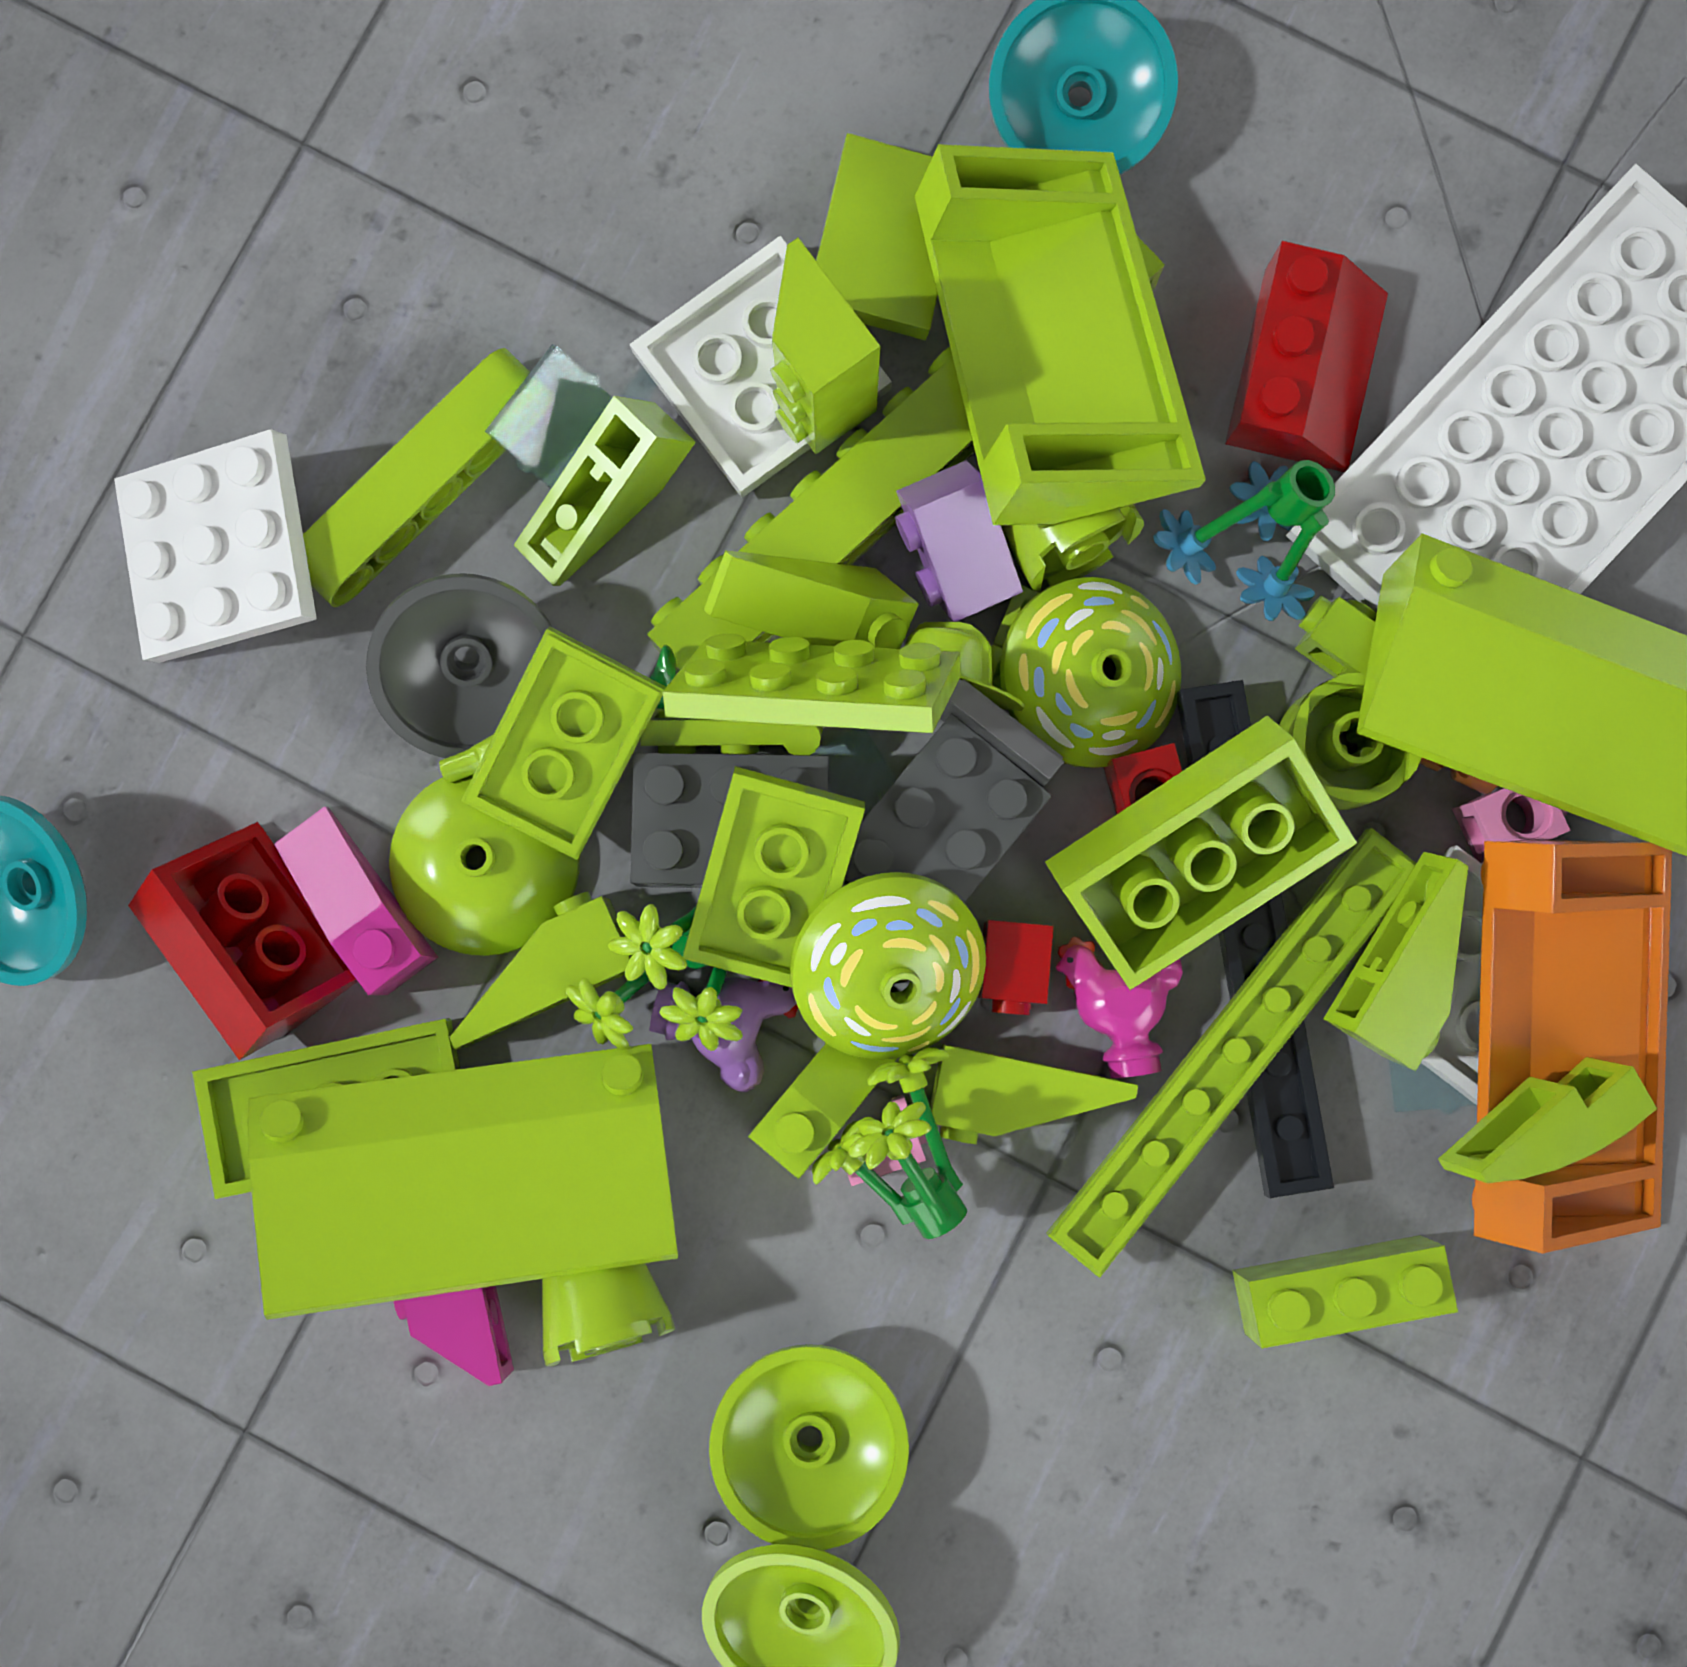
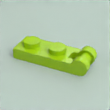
M655 709L640 738L641 746H658L659 754H693L696 752V746L721 745V753L750 755L759 752V745H784L786 750L792 755L810 756L820 745L823 726L665 717L664 709Z

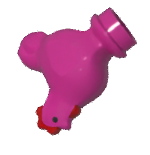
M1074 936L1066 945L1063 944L1058 947V955L1061 960L1055 968L1057 971L1064 973L1066 986L1069 989H1073L1079 1016L1085 1025L1098 1033L1108 1036L1113 1042L1112 1046L1103 1056V1061L1108 1062L1110 1078H1125L1161 1072L1159 1055L1163 1053V1049L1159 1044L1149 1040L1148 1033L1163 1016L1168 991L1177 987L1182 977L1180 958L1130 990L1116 969L1106 970L1094 954L1095 945L1093 941H1082L1079 937Z

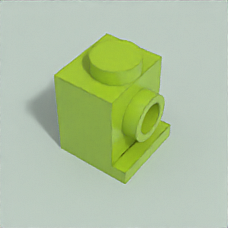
M1321 595L1306 612L1304 619L1298 624L1306 633L1295 647V650L1334 678L1347 673H1367L1377 613L1367 605L1356 600L1345 601L1339 596L1331 602Z

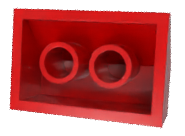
M1281 241L1265 269L1225 445L1297 462L1310 460L1324 468L1344 473L1349 468L1388 293L1345 255Z
M258 822L153 868L128 904L129 908L239 1060L288 1034L358 982L328 941L277 848Z

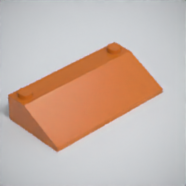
M1484 841V861L1481 866L1483 909L1477 1123L1528 1077L1558 1083L1585 1057L1634 1067L1657 1110L1626 1135L1600 1151L1561 1169L1525 1179L1485 1183L1475 1179V1187L1472 1193L1474 1236L1544 1254L1661 1227L1672 878L1671 850L1647 841Z

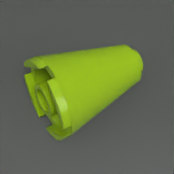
M646 1263L542 1279L543 1356L545 1365L548 1367L558 1365L561 1360L559 1351L569 1349L571 1362L641 1343L643 1342V1335L652 1333L651 1325L654 1324L657 1326L659 1336L675 1330L672 1314Z

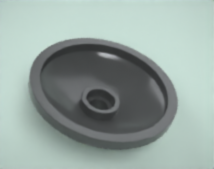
M467 573L447 574L424 580L405 590L395 598L382 613L374 627L366 656L367 682L374 704L380 715L395 733L414 747L441 758H448L466 751L495 733L546 629L549 626L552 627L541 609L529 597L515 587L500 580ZM462 647H471L477 651L479 658L472 663H464L456 657L455 653Z

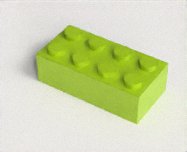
M1265 716L1045 861L1068 900L1127 987L1131 990L1357 844L1294 737L1270 717Z

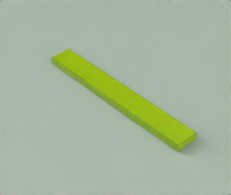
M1369 828L1362 833L1356 841L1357 844L1350 848L1046 1232L1053 1241L1099 1278L1373 933L1393 904L1417 863L1374 829Z

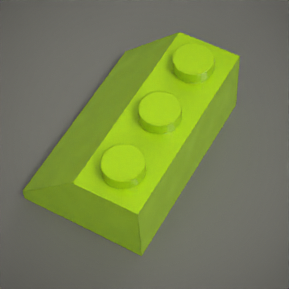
M797 237L786 248L772 334L775 366L770 369V372L777 384V388L773 390V395L780 406L775 411L778 421L796 444L805 439L814 453L818 454L877 411L880 345L799 237Z

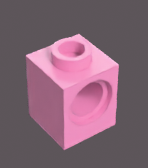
M1502 787L1493 790L1487 795L1484 794L1452 808L1474 858L1481 864L1484 861V841L1550 840L1571 831L1565 819L1567 811ZM1510 801L1517 803L1525 813L1526 823L1521 833L1513 830L1507 822L1506 809Z

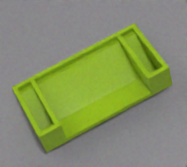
M938 144L914 197L992 524H1056L1200 487L1206 478L1114 153Z
M1421 533L1383 574L1357 733L1687 856V635Z
M652 1044L629 1046L626 1050L614 1048L248 1098V1163L263 1312L267 1320L678 1258Z

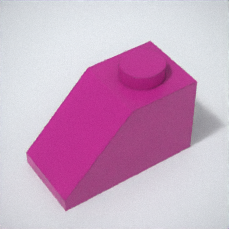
M496 1286L393 1301L399 1319H407L411 1337L487 1386L503 1383L514 1370Z

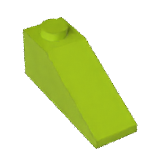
M613 396L514 543L515 548L553 586H561L663 490L696 441L655 402Z
M725 550L704 611L711 617L779 637H801L808 640L810 645L835 646L843 641L864 640L872 643L874 648L900 649L919 603L876 568Z
M1423 852L1323 1018L1382 1057L1415 1072L1423 1058L1427 1057L1436 1047L1440 1037V1030L1450 1015L1468 866L1460 860Z
M587 891L555 905L554 909L557 917L539 926L450 1035L449 1038L454 1049L474 1045L570 1001L566 994L567 987L573 985L579 988V983L583 978H587L596 989L624 976L631 956L618 955L611 952L608 947L611 940L625 936L616 920L617 914L610 899L600 896L593 900L590 892Z
M825 1043L748 1137L799 1180L876 1086V1084L868 1086L867 1080L869 1076L881 1064L895 1062L897 1058L885 1060L859 1058L836 1050Z
M942 1044L941 1050L947 1051L950 1057L938 1062L930 1108L936 1124L941 1125L939 1132L941 1138L977 1144L979 1133L998 1136L1135 1099L1138 1085L1117 1079Z

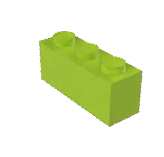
M1421 1235L1232 1270L1244 1333L1261 1349L1458 1312L1445 1245Z

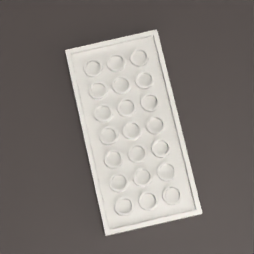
M1635 163L1334 483L1335 496L1332 502L1323 509L1329 519V523L1314 536L1305 554L1357 601L1367 605L1376 613L1383 574L1421 533L1581 594L1687 481V208ZM1294 526L1286 536L1294 543L1302 528Z

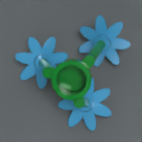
M1303 460L1294 464L1289 470L1287 466H1280L1268 479L1262 466L1255 461L1251 462L1248 467L1251 484L1235 482L1229 487L1230 492L1244 502L1203 527L1193 524L1192 515L1188 510L1183 511L1178 520L1166 509L1160 512V522L1165 531L1156 532L1153 540L1161 548L1172 550L1166 561L1167 569L1175 572L1183 567L1186 577L1195 585L1201 583V570L1206 572L1216 570L1214 561L1202 549L1211 543L1212 537L1235 523L1246 524L1258 518V531L1263 541H1269L1273 537L1276 523L1288 531L1294 526H1300L1302 529L1280 566L1274 567L1267 557L1260 556L1257 561V571L1241 567L1237 569L1236 574L1245 585L1249 586L1242 591L1240 600L1246 604H1256L1264 601L1263 613L1268 621H1274L1281 612V609L1288 616L1296 620L1304 619L1306 613L1299 602L1311 600L1315 596V592L1303 585L1293 584L1299 573L1297 565L1314 536L1328 525L1329 519L1323 509L1332 502L1335 496L1334 481L1328 471L1320 464L1310 460Z

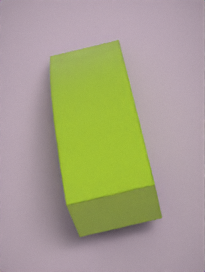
M1585 1057L1558 1083L1528 1077L1441 1155L1438 1160L1445 1170L1485 1183L1525 1179L1561 1169L1595 1154L1630 1132L1657 1110V1107L1634 1067Z

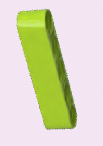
M506 348L498 349L489 354L303 534L311 586L332 607L342 606L357 596L540 418L550 404L552 392Z

